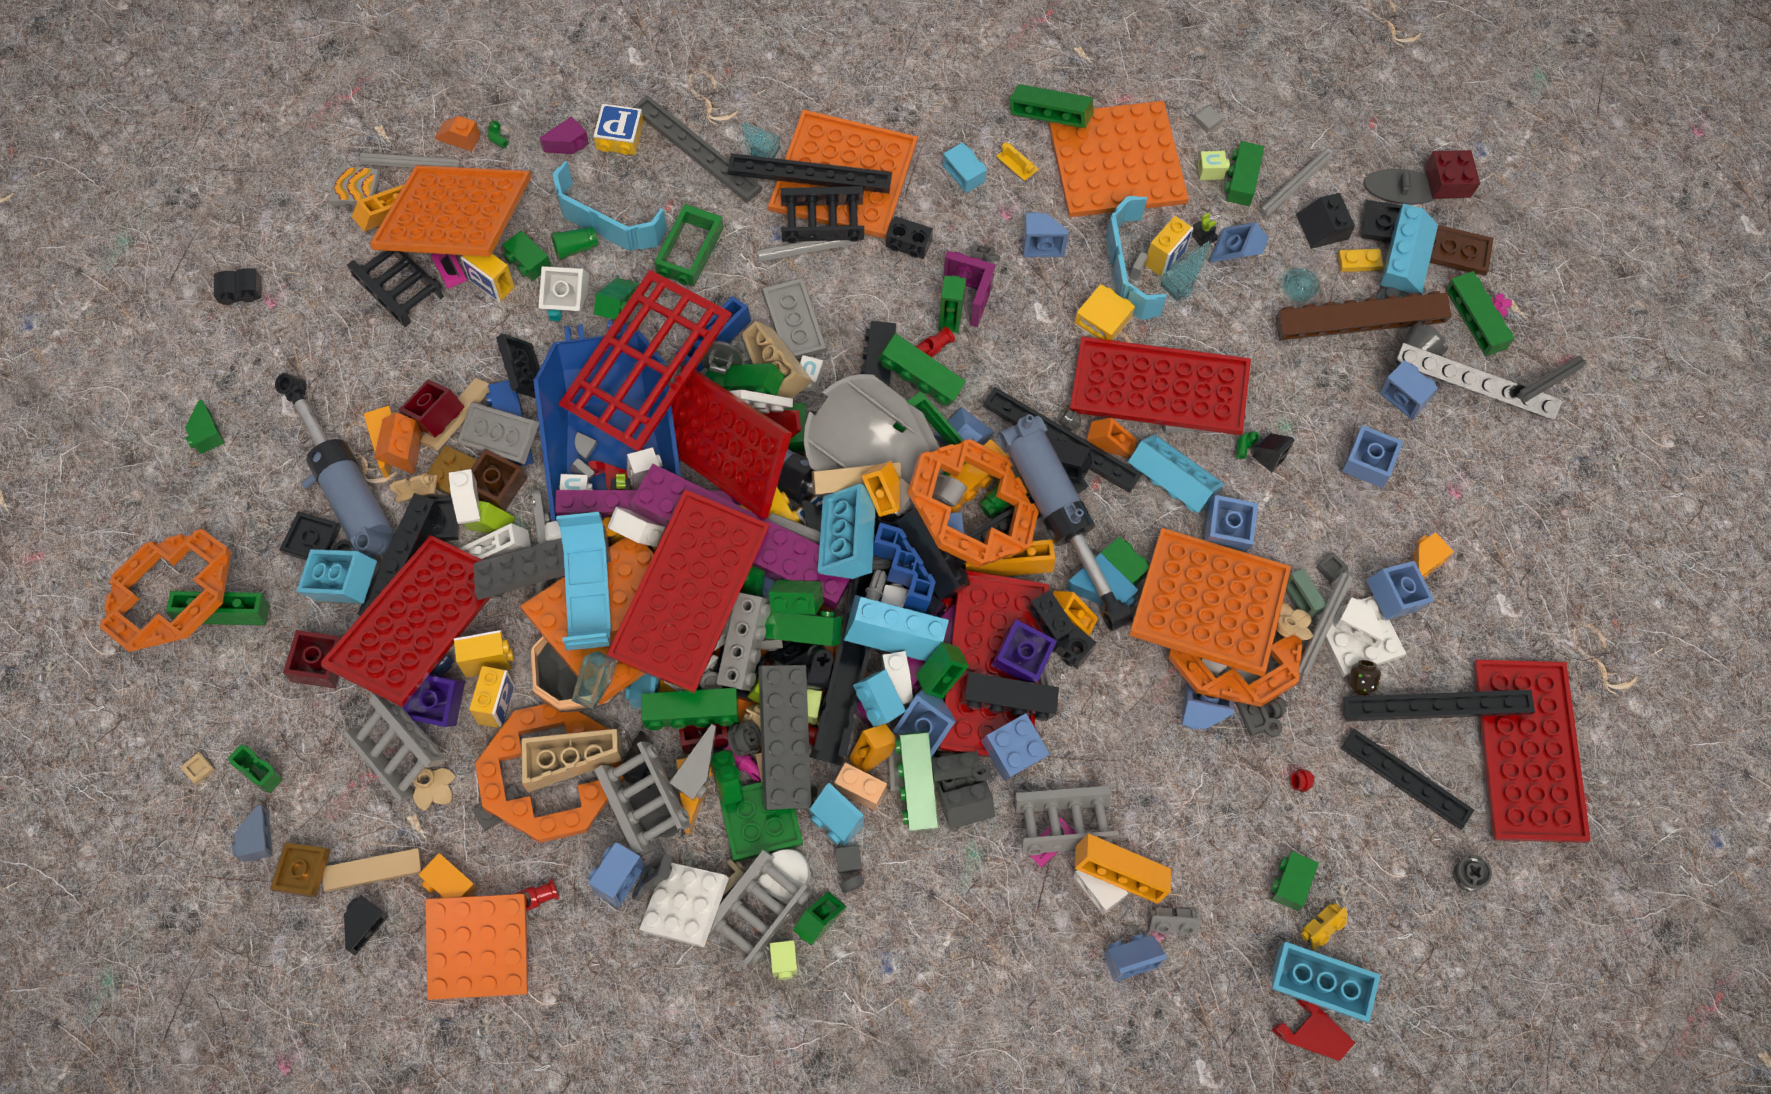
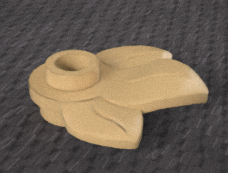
M1283 603L1276 628L1277 631L1284 637L1295 635L1302 640H1309L1313 637L1312 632L1307 628L1312 621L1310 615L1304 610L1297 609L1294 611L1289 604Z
M424 768L413 782L416 788L413 794L416 805L421 810L426 811L432 802L439 805L450 804L452 802V792L448 785L455 780L456 776L445 768L434 771ZM423 778H430L428 783H421Z

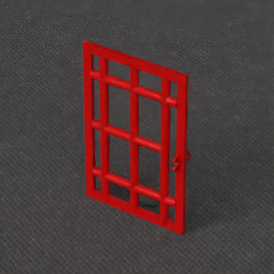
M649 270L558 405L635 451H641L678 394L686 391V382L732 313L657 274L653 270ZM652 282H655L657 285L649 297L644 296ZM665 288L681 296L673 310L656 302ZM689 301L706 310L697 324L680 315ZM638 303H641L643 306L620 340L616 339L615 337ZM652 309L667 319L645 352L641 353L627 344L648 312ZM714 314L719 316L710 330L705 329ZM676 322L692 332L670 365L666 367L651 357ZM702 336L704 338L681 374L674 376L676 381L674 383L670 382V390L652 417L646 416L698 337ZM610 345L614 347L590 383L587 382V378ZM621 352L638 362L613 397L599 389L598 386ZM645 366H648L661 373L662 376L639 411L622 402V400ZM581 388L585 391L576 404L572 403ZM592 395L609 404L600 418L584 410ZM616 409L633 418L624 433L607 423ZM641 423L646 425L636 440L633 439L632 436Z

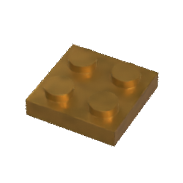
M445 445L427 474L431 476L438 475L436 490L451 496L449 473L469 470L477 460Z
M285 842L270 889L275 892L316 897L331 850L324 847Z

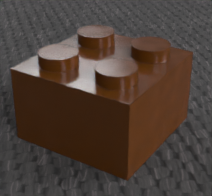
M487 449L483 450L471 468L477 481L479 501L490 503L503 511H506L527 479L523 467Z

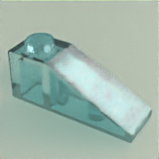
M1206 242L1163 274L1160 285L1176 301L1183 297L1187 298L1193 292V287L1209 253L1211 242Z

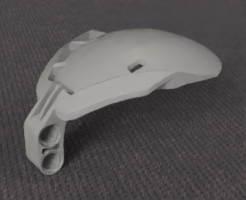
M869 374L848 376L831 384L823 391L827 398L815 415L809 411L805 423L804 447L809 465L814 471L882 464L892 461L900 462L901 478L910 483L919 455L927 451L933 452L940 448L923 413L907 403L902 396L877 377ZM897 422L906 429L901 433L893 428V425ZM940 469L932 498L947 506L955 507L967 490V487L959 480L943 475L944 471Z

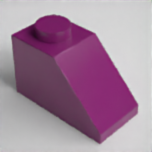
M572 116L539 138L542 150L545 153L574 154L589 144L586 130Z

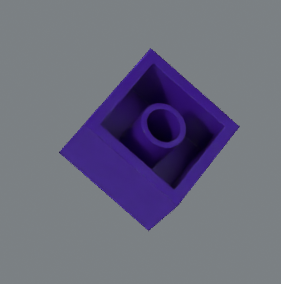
M1015 620L1009 626L991 666L1020 681L1037 683L1057 640Z
M430 673L404 705V710L414 721L442 727L456 726L465 680Z

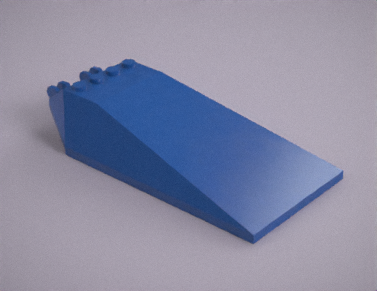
M612 320L607 321L608 330L613 324ZM626 322L621 328L622 333L617 334V336L615 337L616 339L620 340V338L626 331ZM578 324L577 332L579 339L575 340L571 339V328L564 326L566 341L553 342L535 379H533L551 522L557 521V514L555 512L556 490H560L561 474H573L570 469L577 458L587 466H589V461H600L627 470V454L637 452L558 405L604 337L585 338L583 324ZM636 331L627 345L644 353L650 343L640 331ZM611 345L608 347L587 378V382L590 383L614 347ZM655 351L651 358L666 366L665 361ZM621 352L598 388L614 397L638 361ZM645 366L622 402L639 411L662 374ZM668 384L666 385L664 390L661 392V394L659 395V397L647 413L646 416H648L649 418L652 417V415L654 414V412L656 411V409L668 393ZM581 388L572 403L576 404L585 391ZM592 395L584 410L600 418L609 404ZM670 406L642 450L653 447L655 455L659 454L661 458V468L681 477L672 407ZM616 409L607 423L624 433L633 418ZM641 423L632 438L636 440L646 425ZM577 432L597 441V446L587 461L583 460L576 450L575 437ZM605 473L593 476L589 482L593 484V490H607ZM647 545V547L653 552L651 546Z

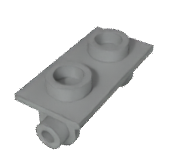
M1155 907L1154 910L1150 909V919L1152 920L1149 931L1182 933L1185 935L1198 934L1201 918H1199V912H1195L1194 909H1177L1176 916H1172V909Z

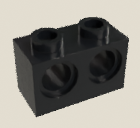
M894 216L886 234V247L893 251L909 254L914 258L924 259L933 239V228Z
M1051 590L1032 600L1026 607L1043 634L1057 640V642L1075 629V626Z
M1075 626V629L1069 635L1056 642L1052 653L1056 652L1061 656L1062 661L1066 665L1078 669L1093 652L1097 642ZM1077 647L1082 653L1076 654L1071 648Z

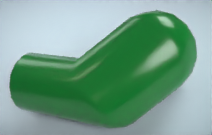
M493 120L490 122V126H488V139L505 149L509 144V140L501 136V125L498 121Z
M1248 432L1238 438L1236 458H1247V449L1255 445L1260 439L1258 432Z

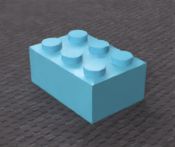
M310 549L297 592L315 601L364 604L377 561L358 551Z

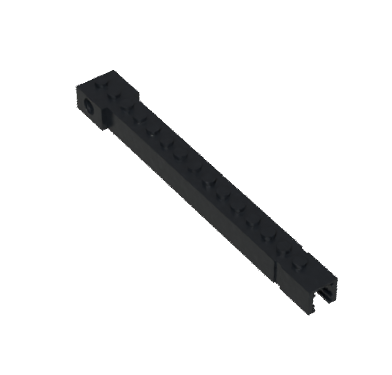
M872 570V573L851 579L842 617L841 641L839 645L835 646L830 681L824 693L820 709L822 713L818 718L810 751V758L840 766L847 756L855 721L853 717L859 703V698L853 685L864 679L871 647L844 641L843 639L855 595L866 597L867 593L865 590L869 587L875 570ZM882 570L885 571V573L888 576L889 570ZM886 577V580H885V583H884V586H883V589H882V593L884 592V587H885V585H886L887 577Z

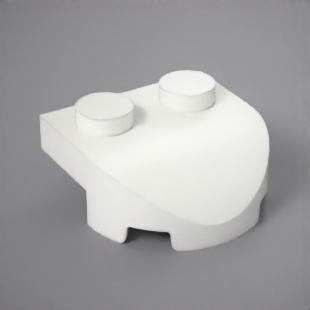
M793 849L779 850L771 854L775 857L772 860L773 867L796 886L801 888L804 883L809 884L811 871L803 854ZM761 874L757 880L758 886L762 890L786 904L794 897L767 874Z

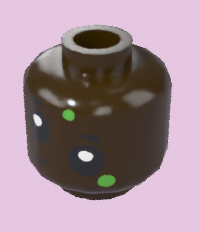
M1359 660L1358 663L1351 666L1349 686L1359 695H1369V693L1375 692L1379 687L1381 670L1373 661Z

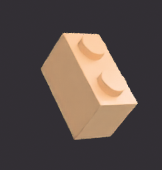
M845 763L834 782V788L842 795L876 811L887 792V783Z

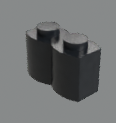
M254 268L217 272L214 274V297L218 303L224 305H231L238 301L253 302L261 298V276L257 269Z

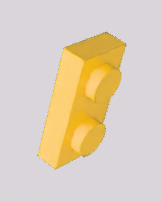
M1380 249L1340 250L1338 253L1341 272L1381 271L1383 268Z

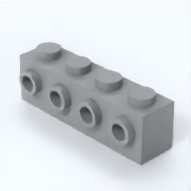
M740 593L732 611L716 684L751 691V687L756 681V665L761 658V642L766 635V619L771 613L769 599Z

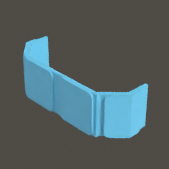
M564 161L553 172L552 175L562 214L567 220L585 229L593 227L595 232L604 239L626 250L648 249L659 246L662 242L664 234L667 232L664 209L661 208L651 222L628 227L565 195L573 184L567 161Z
M1126 196L1115 209V212L1112 213L1106 233L1110 262L1114 268L1113 279L1116 294L1123 299H1128L1135 306L1133 315L1140 320L1151 319L1161 316L1167 296L1166 294L1146 295L1128 283L1118 230L1123 222L1142 220L1147 196Z
M599 512L556 516L564 550L568 636L563 637V643L566 651L610 646L611 614L607 552L602 517Z

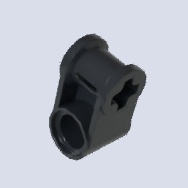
M812 644L807 649L804 665H806L807 688L826 690L829 685L833 655L823 645Z

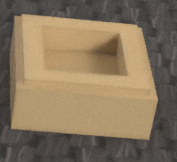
M200 752L180 767L196 786L215 771V768Z

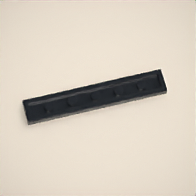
M1355 729L1351 731L1340 748L1459 830L1464 828L1474 812L1473 808Z

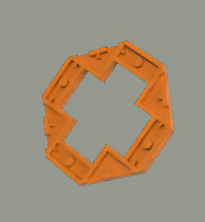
M971 439L964 440L957 445L951 444L941 447L936 451H927L919 455L908 494L939 549L972 565L981 567L1024 552L1031 547L1039 511L1035 504H1031L1026 494L1028 492L1019 477L1016 478L1011 469L1013 465L1009 458ZM966 462L1000 479L996 497L1015 506L1009 534H1004L991 527L987 531L985 542L982 543L947 526L952 508L932 498L939 470L941 469L958 477L962 471L963 463Z
M203 529L195 530L192 535L188 536L179 534L167 537L164 542L155 543L154 541L145 543L111 575L110 584L112 589L111 593H108L104 606L106 616L105 619L101 620L100 628L128 652L188 638L223 604L231 551ZM191 550L206 561L208 565L193 579L204 590L171 623L158 613L140 630L123 616L139 600L129 588L137 583L160 558H164L174 566Z
M1295 635L1290 637L1282 636L1281 640L1272 645L1270 653L1280 666L1249 685L1235 668L1215 678L1197 656L1170 648L1168 659L1197 694L1262 707L1297 685L1299 681L1302 639Z
M547 704L515 710L475 763L483 809L491 815L493 814L502 819L503 822L516 830L527 834L538 843L586 833L592 826V822L598 813H601L608 803V798L599 780L577 785L582 807L536 818L534 817L530 796L510 801L506 800L500 761L522 757L519 735L563 725L566 727L567 734L610 730L579 711L559 712ZM618 761L610 765L616 768L622 763ZM620 776V780H619V781H620V783H622V781L624 780V777H623V776Z

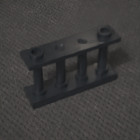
M863 186L780 188L781 206H787L788 227H781L782 242L842 240L856 242L864 240V226H858L857 205H863ZM828 205L829 226L817 227L816 206ZM837 205H849L850 226H837ZM796 206H808V227H796Z
M382 251L365 265L361 264L359 266L354 260L347 264L352 277L404 328L411 323L408 314L410 313L409 310L431 293H434L440 300L444 297L440 282L436 278L431 279L402 251ZM394 254L400 260L378 278L374 277L372 279L369 276L371 270ZM405 267L413 273L391 291L383 289V284ZM418 280H421L426 285L424 289L404 304L396 302V297Z

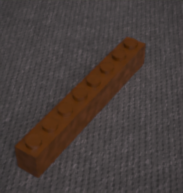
M1432 291L1427 293V295L1412 293L1400 298L1398 295H1392L1381 300L1373 297L1362 302L1348 300L1343 304H1336L1335 302H1327L1323 306L1307 304L1302 306V308L1295 309L1293 306H1287L1277 313L1276 323L1279 340L1412 327L1417 321H1422L1420 325L1446 323L1452 316L1448 293Z

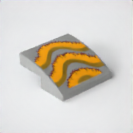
M366 167L337 168L329 203L333 206L351 204L355 208L358 200L375 195L381 172L378 169Z

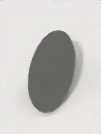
M1406 169L1380 170L1370 174L1364 182V186L1370 194L1384 201L1415 205L1436 200L1432 198L1427 175L1421 172Z
M714 341L701 360V363L707 369L710 366V371L725 375V372L729 370L731 365L742 364L743 357L740 351L733 345Z
M656 783L652 784L650 789L645 788L630 797L633 810L639 809L661 795ZM672 786L681 806L683 807L682 800L678 790ZM666 804L642 817L640 822L649 830L670 818L671 814ZM675 825L658 836L664 838L672 837L680 829H677Z

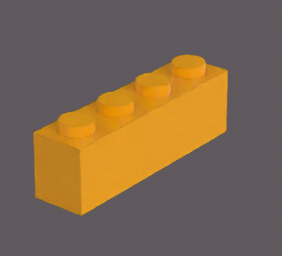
M991 439L983 445L1009 458V455ZM968 463L962 467L958 477L949 475L967 487L957 505L951 507V513H958L966 501L971 502L981 488L985 489L992 483L994 476Z
M1053 540L1032 541L1031 547L1024 552L981 567L966 563L963 565V568L967 571L998 576L1054 572L1056 559Z
M1089 833L1076 845L1075 869L1157 904L1171 892V868Z

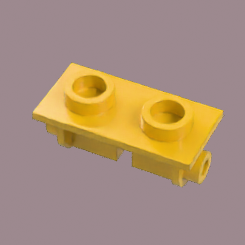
M1005 142L1001 146L1003 151L996 156L1023 181H1026L1039 170L1032 161L1024 157L1011 143Z
M1336 903L1333 905L1329 904L1318 914V918L1323 921L1321 924L1316 919H1313L1302 929L1303 932L1300 935L1305 941L1311 940L1313 951L1319 946H1324L1336 930L1340 931L1346 925L1347 910L1345 907L1341 909Z

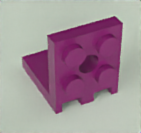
M947 251L943 280L944 276H959L960 278H966V287L977 289L972 304L970 325L978 327L993 288V272L996 264L983 261L980 258L965 256L960 252Z

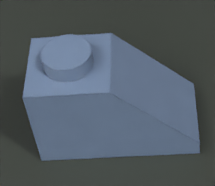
M257 805L234 833L235 841L232 842V852L242 862L272 857L269 811L263 805Z

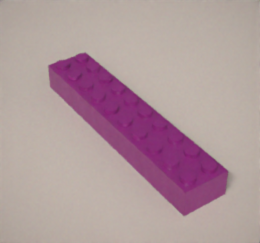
M652 463L631 500L632 511L667 528L684 489L766 522L770 524V528L753 566L764 570L765 576L774 581H821L824 600L822 605L836 610L851 579L824 575L818 572L820 545L765 518H760L753 512Z

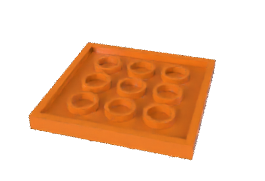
M526 893L425 899L427 1000L528 994Z

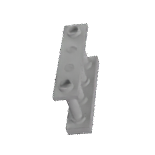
M373 694L369 701L375 707L374 713L362 728L346 730L343 734L349 740L350 745L359 752L389 788L393 797L398 799V801L413 799L414 791L410 785L424 768L441 765L446 758L401 706ZM383 717L389 724V728L375 745L368 735ZM397 733L402 739L403 745L389 762L382 754V751ZM411 750L418 761L403 779L396 771V768Z
M651 742L637 743L641 753L616 768L611 765H601L594 769L630 848L637 855H644L651 851L650 840L676 825L677 829H688L691 827L688 821L690 819L689 815L681 806L669 783L670 781L658 759V750ZM646 762L651 774L624 789L619 781L620 776ZM656 783L661 795L639 809L633 810L629 802L630 797ZM666 804L671 817L648 831H643L639 823L640 819Z
M1110 786L1016 793L1015 811L1016 813L1025 814L1028 838H1023L1022 855H1039L1048 852L1076 850V845L1088 834L1085 833L1081 808H1095L1099 832L1089 834L1117 845L1119 832L1109 831L1104 808L1109 806ZM1057 810H1072L1076 834L1061 835ZM1034 812H1048L1052 836L1038 837Z
M762 850L719 905L709 934L714 935L716 932L723 933L748 954L743 961L746 965L757 964L765 955L764 948L799 904L802 906L811 895L809 893V890L812 888L811 886L804 883L799 888L774 868L772 860L775 857L765 850ZM761 874L769 875L794 896L785 908L758 886L757 880ZM747 893H752L778 915L770 927L743 906L741 900ZM731 913L740 915L763 935L755 947L727 925L728 921L726 919Z

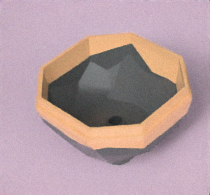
M543 636L532 647L533 691L543 702L559 712L591 710L611 703L619 694L617 693L600 705Z

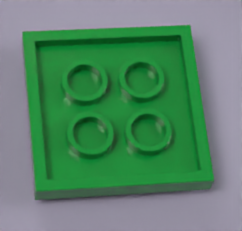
M763 782L743 786L742 801L725 805L720 800L734 862L758 857L762 850L774 853L779 850L803 845L795 808L763 809Z

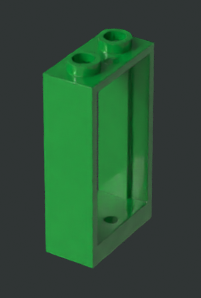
M684 204L654 262L656 273L665 278L676 280L682 285L694 287L724 229L722 216ZM685 223L709 230L690 270L666 262Z
M922 391L906 401L923 413L925 419L948 445H957L964 441ZM897 422L894 423L893 428L901 433L905 430ZM945 471L943 473V475L945 476L951 475Z

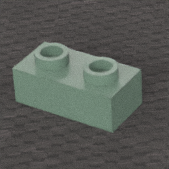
M1301 569L1289 575L1286 591L1296 607L1307 612L1311 618L1320 614L1324 610L1326 602L1305 570Z

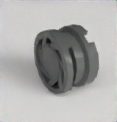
M745 721L729 728L727 739L732 752L739 757H744L760 750L761 731L754 722Z
M1469 855L1455 865L1453 878L1462 890L1476 892L1491 881L1492 869L1489 863L1482 859L1483 857Z

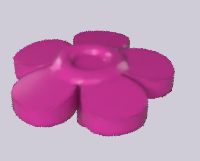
M1499 293L1495 296V299L1492 298V301L1497 311L1502 314V317H1505L1508 314L1506 308L1512 306V301L1505 299L1504 294Z

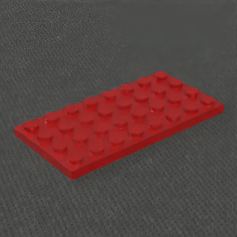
M1081 336L1070 410L1073 412L1077 411L1078 414L1242 436L1251 358Z
M682 365L681 372L683 371L686 365ZM694 370L686 382V391L678 394L672 404L678 457L760 518H768L792 433L702 373Z
M684 489L609 648L607 657L695 694L768 533L770 524Z
M430 535L321 661L322 668L403 707L453 646L454 638L461 636L491 597L478 600L475 595L474 563L480 562L482 559Z
M965 570L971 584L956 594L950 645L960 648L969 667L944 697V702L956 722L938 747V750L957 753L978 751V756L990 757L981 740L986 735L1019 717L1013 716L1012 712L1003 711V713L998 714L990 712L988 708L981 707L980 710L968 709L967 705L961 704L964 676L971 672L1018 680L992 667L991 664L1009 626L1015 620L1042 632L1026 607L1032 600L1047 592L1049 584ZM1027 715L1035 728V716Z
M1476 659L1473 662L1476 692L1532 690L1535 708L1533 715L1479 717L1493 840L1588 843L1591 839L1567 662Z

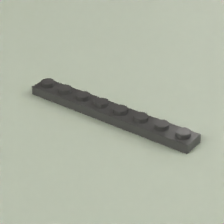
M648 95L633 106V108L642 109L643 120L745 202L748 203L762 191L761 185L751 177L728 175L729 160Z

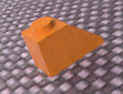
M457 115L443 122L435 139L472 152L480 138V133L476 121Z
M1107 418L1091 422L1087 441L1107 453L1131 458L1135 451L1137 438L1113 418Z

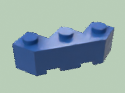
M880 522L874 539L873 555L892 561L887 581L908 587L903 607L926 613L936 581L923 566L924 562L915 548L910 546L904 531Z

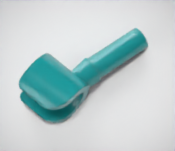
M548 310L549 321H560L562 310Z

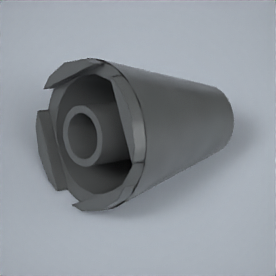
M1417 321L1413 324L1402 342L1442 356L1448 350V346L1444 347L1443 345L1446 341L1444 337L1431 325L1428 324L1426 327L1420 325L1422 321ZM1396 354L1389 363L1390 374L1399 366V364L1393 363Z

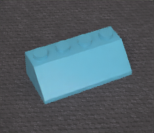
M1403 203L1396 218L1380 285L1422 295L1438 224L1423 208Z
M1156 434L1142 440L1128 461L1133 465L1132 468L1147 475L1153 484L1165 488L1171 497L1183 501L1185 506L1193 512L1199 513L1204 510L1214 495H1217L1225 485Z
M861 483L823 496L818 572L820 574L854 579L872 573L875 506L867 488Z
M855 595L843 640L891 653L906 651L907 657L927 661L940 643L943 642L949 620Z
M1284 942L1278 947L1273 966L1272 990L1369 1023L1381 975Z

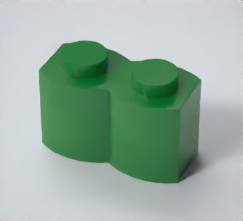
M239 745L228 757L233 767L264 792L272 793L283 781L281 775L268 762L262 760L247 746Z
M726 750L712 754L711 764L720 800L725 805L742 801L743 790L740 773L736 767L733 753Z

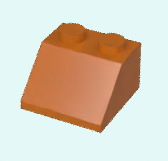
M397 412L383 418L374 459L414 474L421 444L420 440L423 435L416 420Z

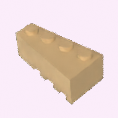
M755 321L742 332L752 363H773L785 375L776 396L793 398L813 382L773 328Z
M610 729L522 738V785L527 792H531L592 771L601 765H610L621 761L622 747L618 730Z

